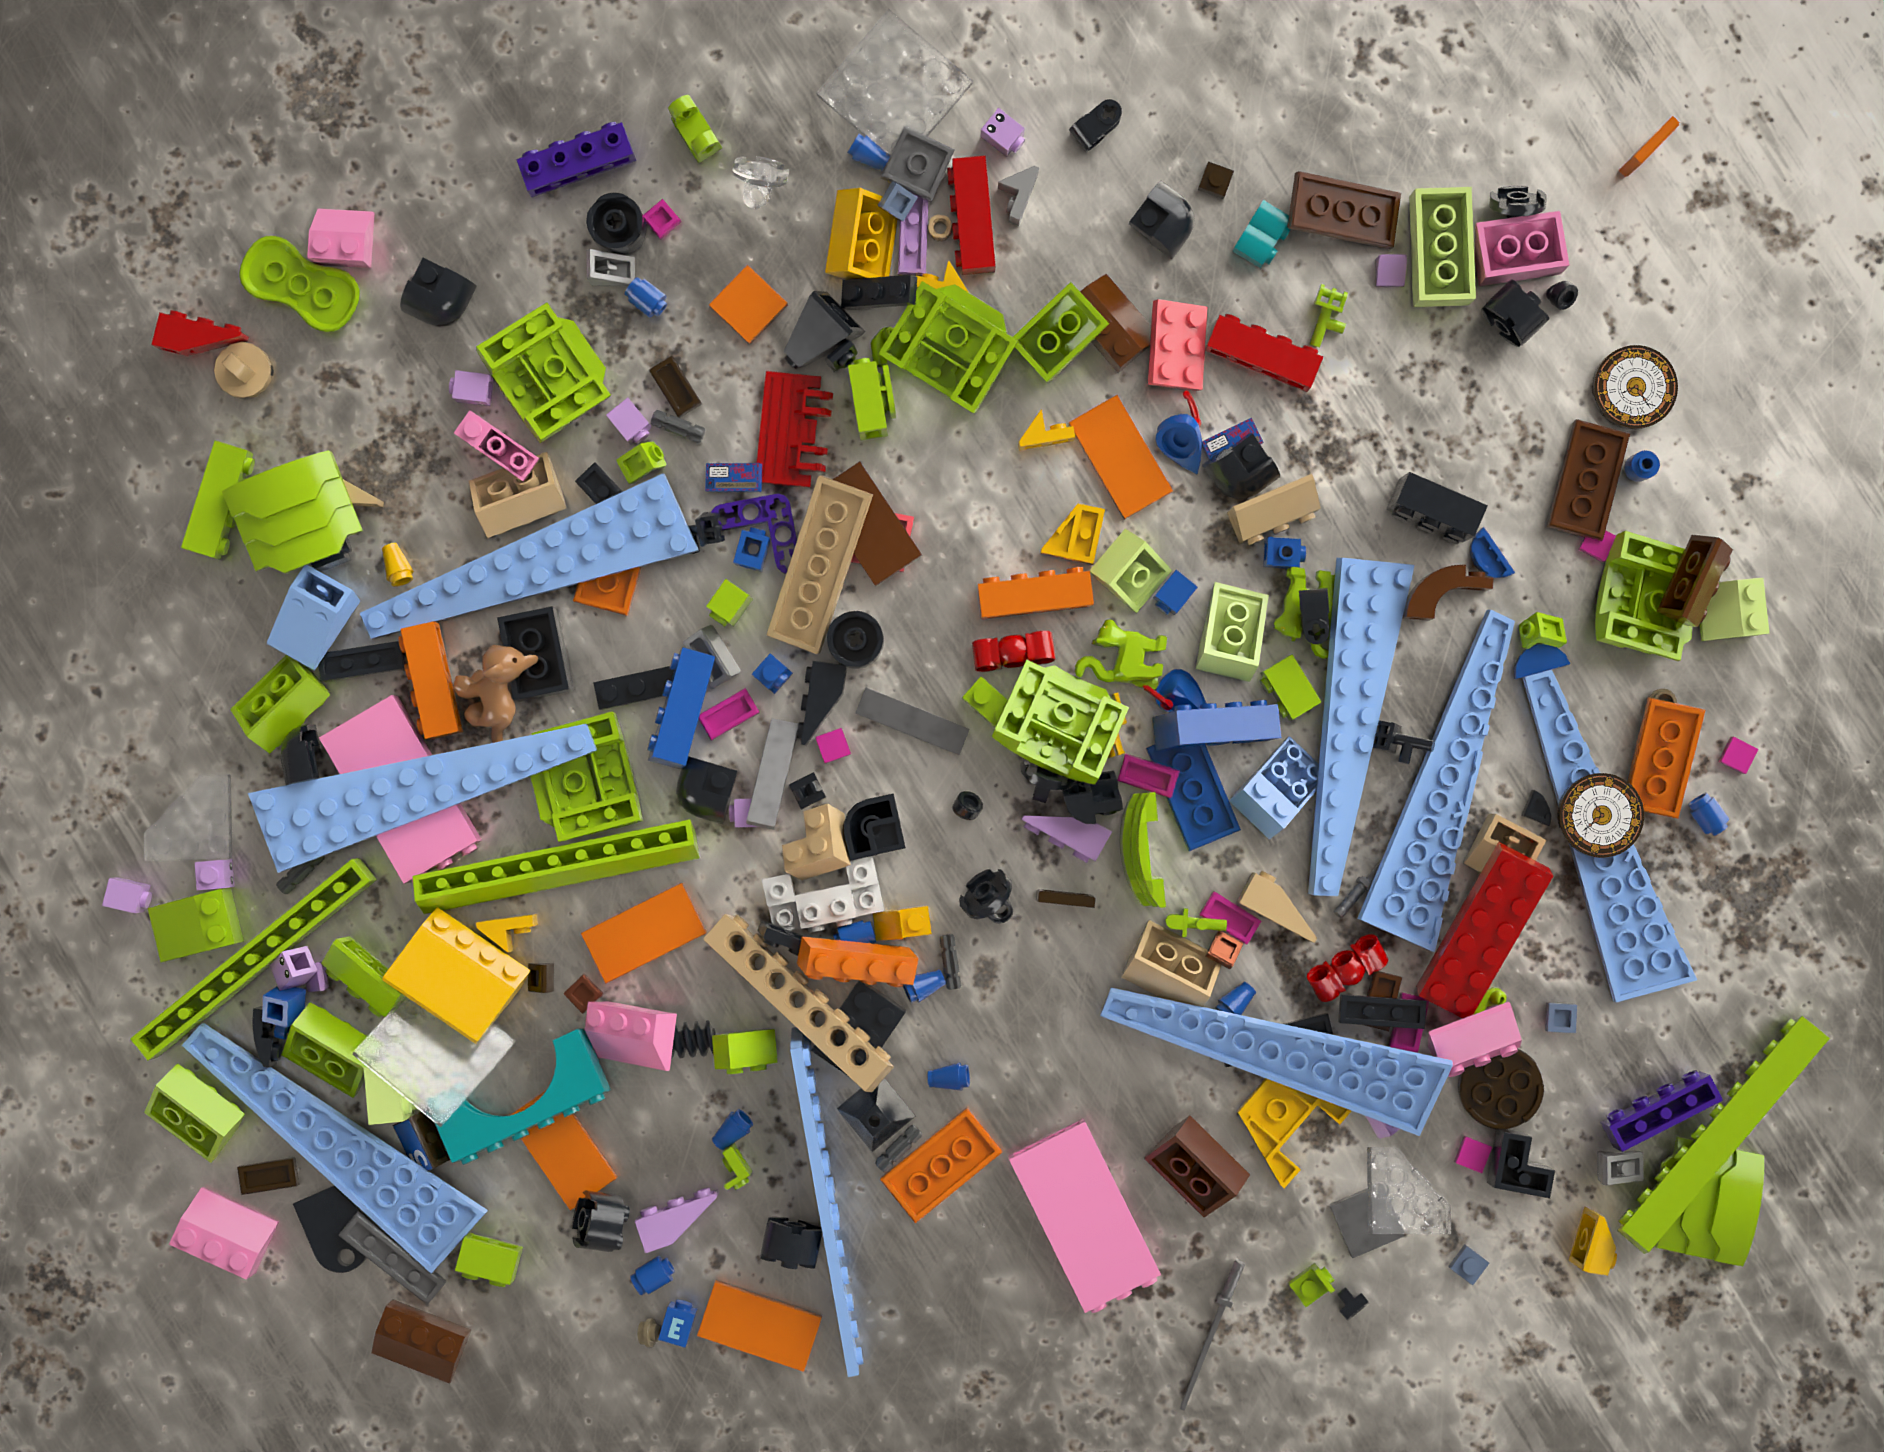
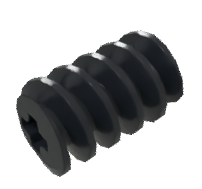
M706 1020L704 1029H701L698 1021H695L693 1030L689 1029L687 1022L683 1023L682 1030L680 1031L675 1024L671 1059L675 1051L679 1058H684L686 1050L691 1058L696 1056L698 1049L702 1057L707 1056L709 1048L713 1054L712 1035H716L715 1028H712L710 1021Z

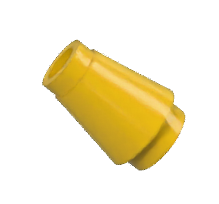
M390 543L383 546L382 552L386 580L391 582L393 587L411 582L414 571L398 544Z

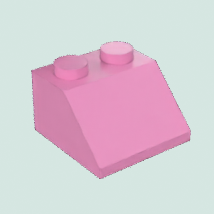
M317 209L309 229L307 258L314 264L323 266L371 268L375 213L368 211Z

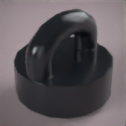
M1569 281L1558 282L1552 285L1546 292V298L1559 310H1565L1572 306L1578 296L1577 287Z
M963 791L957 796L952 809L960 818L974 820L982 811L983 802L975 793Z

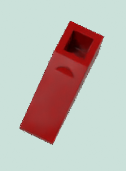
M170 310V314L159 312L151 345L159 350L191 356L227 347L230 344L247 342L249 337L241 332V327L225 323L223 328L215 326L214 321L197 317V321L186 319L187 315L184 313Z

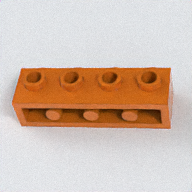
M1083 567L1066 569L1067 574L1059 575L1055 574V570L1038 572L1039 577L1028 578L1027 573L1011 575V580L1000 581L999 577L983 578V583L978 584L981 619L1092 607L1094 600L1090 571L1083 572Z
M432 621L401 628L402 636L398 637L399 646L402 653L406 652L408 663L404 667L408 680H412L414 691H411V700L413 706L418 707L420 718H417V727L420 735L424 734L425 739L431 740L462 733L463 728L439 623Z
M802 937L797 965L808 978L821 980L823 977H833L834 980L839 982H849L850 979H855L869 985H875L877 982H887L888 985L893 987H903V984H914L919 958L909 947Z

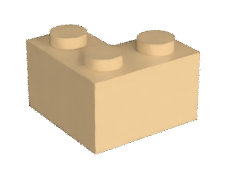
M829 804L803 811L806 838L782 845L785 872L800 880H806L850 866V857L844 835L845 814Z

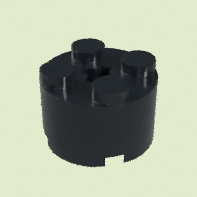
M622 193L604 194L596 200L587 212V229L596 245L602 251L627 255L642 246L647 230L645 218L636 202ZM620 220L619 228L614 229L615 221Z
M1510 279L1481 309L1487 322L1491 326L1496 324L1501 330L1499 335L1516 347L1526 343L1550 319L1539 307L1542 303L1540 298L1532 291L1524 292L1521 286L1513 279Z
M849 611L836 617L829 626L827 645L830 653L838 663L848 668L860 669L866 668L878 659L883 650L884 636L879 623L874 617L862 611ZM857 633H860V639L863 643L852 647L851 641L848 639L849 636H855Z
M585 1190L583 1194L586 1196L585 1198L578 1199L573 1215L572 1229H577V1238L572 1237L574 1246L576 1248L605 1252L620 1250L623 1244V1223H626L629 1218V1206L624 1205L620 1195Z
M769 1217L760 1259L770 1262L779 1260L781 1261V1266L788 1269H797L798 1264L801 1267L815 1269L822 1238V1228L819 1225L803 1220L794 1222L788 1221L789 1218Z

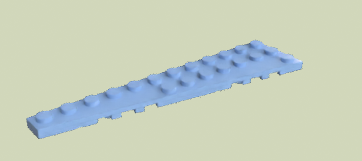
M663 473L361 612L360 615L370 638L376 639L401 632V628L454 618L473 611L483 610L499 604L587 582L595 578L613 575L632 568L698 552L699 549L666 475Z
M1336 558L1308 894L1339 895L1415 565Z
M1486 610L1433 736L1432 740L1435 741L1433 752L1427 751L1357 918L1431 952H1435L1443 920L1441 915L1444 903L1448 900L1449 895L1448 886L1451 874L1454 875L1456 867L1454 861L1457 849L1461 846L1463 828L1467 821L1483 755L1481 750L1490 726L1488 721L1491 709H1494L1496 702L1494 696L1497 684L1501 681L1504 669L1503 663L1507 656L1515 623L1514 620L1493 610Z
M1548 670L1522 677L1559 805L1564 791L1576 780L1589 774L1600 773L1592 760L1587 743L1584 742L1577 728L1578 724L1569 710L1568 703L1553 671ZM1569 844L1613 1002L1617 1003L1697 981L1686 954L1676 939L1675 931L1662 909L1663 905L1653 890L1648 873L1641 864V858L1634 844L1623 853L1606 858L1584 855Z
M582 724L251 792L248 795L277 872L280 873L597 751L588 725Z
M1110 988L1100 1015L1420 1136L1453 1066L1452 1060L1116 988Z
M205 1023L200 1024L183 1043L182 1046L430 1273L435 1271L488 1211L272 1067H263L258 1058Z
M794 1027L791 1031L790 1052L848 1377L858 1376L859 1365L864 1364L861 1347L856 1348L855 1338L859 1337L858 1325L856 1320H851L850 1311H854L852 1293L847 1294L846 1284H850L847 1266L843 1267L841 1257H845L843 1241L838 1240L837 1230H840V1214L838 1204H832L835 1203V1185L833 1176L828 1177L831 1175L829 1151L823 1150V1148H826L824 1123H819L821 1121L819 1095L814 1096V1093H816V1077L814 1068L810 1069L812 1045L811 1040L797 1027Z

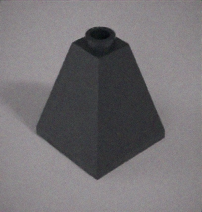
M813 291L784 349V352L787 354L784 359L794 369L806 367L833 352L847 339L853 341L862 336L866 331L841 308V305L828 292Z
M885 1078L873 1092H865L861 1088L837 1108L872 1152L916 1117ZM875 1115L878 1116L880 1120H873L870 1117Z

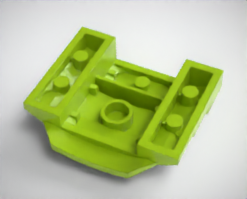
M922 281L916 291V305L906 307L880 350L879 355L912 373L975 414L1018 340L1007 334L1002 313L954 284L935 289Z
M547 302L476 346L478 355L499 389L539 443L564 429L566 425L611 396L603 384L606 369L604 364L593 351L576 323L557 317Z
M329 450L274 467L222 491L256 572L272 567L286 574L305 565L338 554L347 537L363 531L333 453Z
M1623 531L1616 535L1603 570L1598 592L1595 616L1597 641L1681 661L1683 646L1692 639V626L1683 625L1658 613L1657 610L1682 557L1684 548L1629 531Z
M1026 660L992 737L1010 751L1035 765L1070 779L1095 784L1104 768L1129 707L1112 700L1106 689L1079 679L1055 665L1044 668Z
M613 711L531 733L534 735L587 724L597 748L595 752L530 776L540 820L555 828L558 842L643 821L629 755L617 715Z
M1156 792L1131 794L1124 809L1120 827L1119 843L1123 871L1130 889L1142 906L1164 908L1166 907L1164 880L1157 876H1151L1147 822L1158 821Z
M1676 1136L1673 1155L1661 1163L1660 1171L1665 1166L1670 1169L1676 1161L1673 1158L1674 1154L1682 1145L1688 1147L1693 1140ZM1736 1149L1657 1242L1655 1247L1743 1267L1753 1242L1761 1207L1764 1183V1155Z

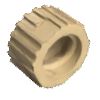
M938 214L929 220L928 232L931 238L938 242H943V240L951 236L952 223L949 217ZM938 222L946 225V231L942 234H938L934 230V225Z

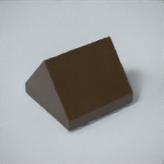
M528 963V969L530 970L528 974V991L537 993L553 992L554 963Z

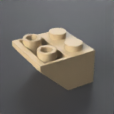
M1488 814L1463 864L1481 873L1498 842L1536 861L1546 840L1497 814Z

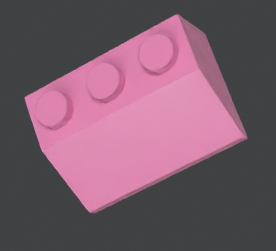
M1560 211L1476 223L1474 260L1479 286L1506 283L1510 279L1519 281L1561 275L1569 266V259Z
M609 1001L588 1002L585 1032L599 1058L670 1071L677 1014Z
M1510 1002L1431 1030L1428 1033V1048L1431 1055L1452 1060L1453 1062L1449 1077L1463 1073L1465 1071L1464 1068L1475 1065V1067L1484 1066L1491 1062L1490 1058L1495 1056H1511L1518 1052L1517 1048H1520L1522 1041Z
M202 1187L181 1217L169 1245L247 1280L257 1272L279 1221Z

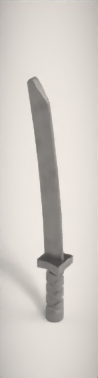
M1381 861L1366 878L1362 876L1356 879L1358 884L1334 910L1338 917L1342 919L1355 902L1358 901L1360 896L1364 894L1365 890L1368 891L1370 889V882L1374 879Z
M1235 1259L1222 1293H1217L1216 1299L1220 1305L1181 1402V1410H1185L1225 1307L1231 1308L1233 1305L1232 1296L1245 1267V1263Z

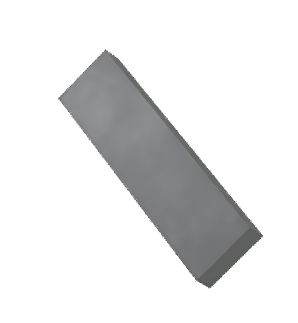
M867 687L856 710L858 715L957 755H960L970 730Z
M771 719L746 820L748 825L775 829L797 737V723Z
M360 1212L354 1215L339 1234L342 1239L427 1305L446 1283V1280L435 1271L433 1273L427 1271L394 1239Z

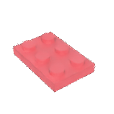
M1160 299L1153 301L1148 385L1192 391L1203 390L1207 323L1206 306Z

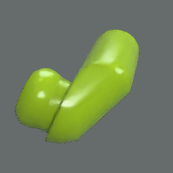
M893 327L882 328L871 340L873 361H876L877 367L888 365L887 359L879 355V352L894 329Z
M1489 988L1474 1014L1485 1011L1487 1007L1504 1004L1507 999L1505 992L1499 988Z

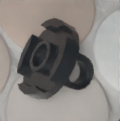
M1505 186L1498 188V194L1493 191L1490 192L1489 207L1495 212L1505 214L1506 218L1535 215L1546 209L1547 196L1539 189H1537V194L1528 192V187Z
M1024 758L1022 759L1020 765L1021 773L1028 781L1036 785L1032 800L1046 803L1050 790H1065L1071 787L1075 781L1074 779L1046 770Z
M991 869L984 870L966 884L968 891L964 897L960 895L959 903L960 907L970 918L982 919L988 917L994 923L1000 924L1007 922L1012 917L1013 908L1008 899L1012 891V881L1001 869H998L997 872H992ZM1003 905L1007 906L1004 912L995 914Z

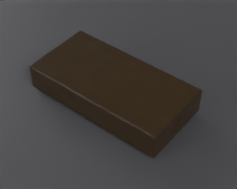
M673 356L649 369V372L678 418L702 405Z
M295 1157L237 1167L241 1195L299 1185Z

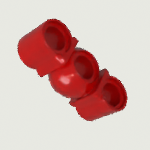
M1051 631L1025 633V637L1022 635H1009L1001 638L1000 641L996 637L978 639L972 642L975 671L978 672L1002 669V665L1007 668L1024 666L1026 660L1037 665L1048 664L1056 660Z
M1373 934L1364 935L1355 944L1350 945L1352 951H1340L1334 955L1330 965L1325 961L1323 964L1309 970L1307 980L1321 1002H1329L1337 998L1341 992L1346 991L1343 985L1353 986L1358 984L1363 979L1365 971L1370 976L1373 972L1379 971L1387 965L1388 956L1377 936Z

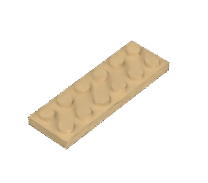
M818 476L766 634L767 636L815 654L821 653L873 494L824 476Z

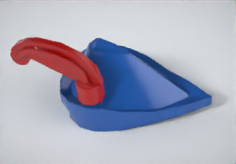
M1186 390L1183 392V397L1187 399L1192 416L1179 414L1163 420L1157 428L1155 440L1157 446L1167 457L1185 469L1198 474L1201 462L1202 436L1200 426L1202 422L1197 405L1192 395Z
M1173 669L1160 680L1156 690L1148 685L1142 686L1146 692L1155 698L1158 707L1168 713L1174 711V706L1191 705V710L1200 709L1201 704H1207L1198 683L1190 673L1182 669Z

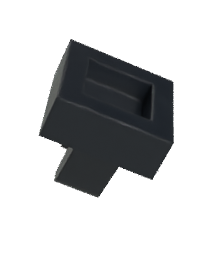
M814 772L789 784L801 810L826 798Z
M1346 1287L1337 1294L1346 1305L1340 1312L1347 1321L1369 1304L1362 1293L1354 1298Z

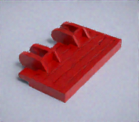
M766 371L757 463L762 464V484L811 488L812 476L800 474V471L826 472V466L823 464L801 462L802 453L823 456L828 453V448L803 445V443L815 444L817 420L805 419V417H831L832 410L828 408L807 407V398L823 401L833 400L834 393L808 389H821V376Z

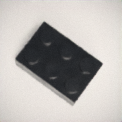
M1408 472L1398 480L1386 510L1393 512L1391 516L1403 522H1407L1408 519L1418 523L1417 527L1429 533H1433L1435 530L1444 534L1443 539L1459 544V541L1465 542L1475 537L1488 505L1412 472Z
M551 606L497 617L503 646L513 647L524 656L536 655L539 658L537 663L522 671L516 679L510 682L513 701L521 702L574 691L557 608Z
M858 980L839 1008L850 1018L847 1023L854 1029L859 1027L870 1037L868 1042L875 1049L878 1046L883 1047L906 1013L905 1008L873 986L862 983L860 980ZM839 1031L835 1036L836 1044L841 1046L846 1040V1035L843 1031ZM816 1045L813 1046L811 1050L813 1053L847 1075ZM864 1050L858 1051L855 1057L858 1065L864 1064L867 1058Z

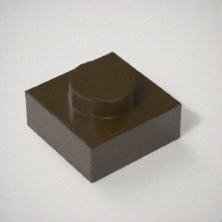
M1208 161L1198 190L1224 199L1234 170Z

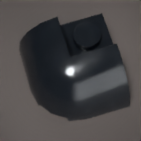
M1160 181L1131 218L1129 225L1148 238L1151 245L1170 259H1173L1193 230L1194 214L1190 204L1183 196L1163 181Z
M422 258L412 280H408L405 285L400 308L404 313L434 326L448 324L455 319H459L464 313L477 286L453 270Z
M1253 433L1247 434L1230 448L1223 449L1202 465L1216 487L1224 495L1234 499H1247L1256 495L1280 478V472L1272 457L1266 454Z
M305 724L293 729L283 740L280 759L286 785L319 779L315 753L321 752L316 725Z
M688 756L686 766L681 768L677 781L676 793L679 803L686 812L696 817L724 824L738 771Z
M1114 771L1101 772L1095 784L1077 781L1071 787L1062 790L1068 812L1076 820L1085 824H1096L1095 815L1097 814L1112 815L1117 811L1123 810L1122 798Z
M894 793L865 799L856 803L848 811L844 821V835L850 861L906 848Z

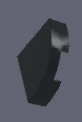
M1532 790L1521 816L1542 825L1550 826L1552 816L1548 803L1542 794Z

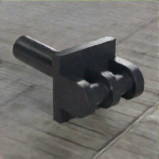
M704 512L695 519L696 525L688 526L698 549L697 536L699 537L701 547L725 541V536L721 535L720 531L723 529L722 524L718 522L719 512Z
M1379 720L1378 725L1380 727L1379 731L1375 734L1377 740L1376 744H1373L1374 749L1396 753L1397 745H1402L1398 762L1404 764L1410 763L1413 748L1433 752L1435 741L1400 734L1402 726L1393 722Z

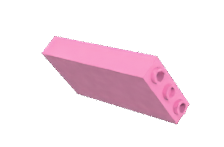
M396 695L387 697L319 737L340 774L432 755L400 698ZM461 803L376 836L404 884L413 882L414 875L427 873L434 868H437L439 871L453 864L451 858L460 853L463 857L478 849L476 844L482 841Z
M1084 1118L1008 1156L1085 1313L1090 1310L1092 1313H1096L1107 1306L1106 1302L1114 1298L1122 1300L1132 1294V1289L1140 1285L1142 1288H1145L1157 1281L1156 1277L1160 1276L1161 1273Z

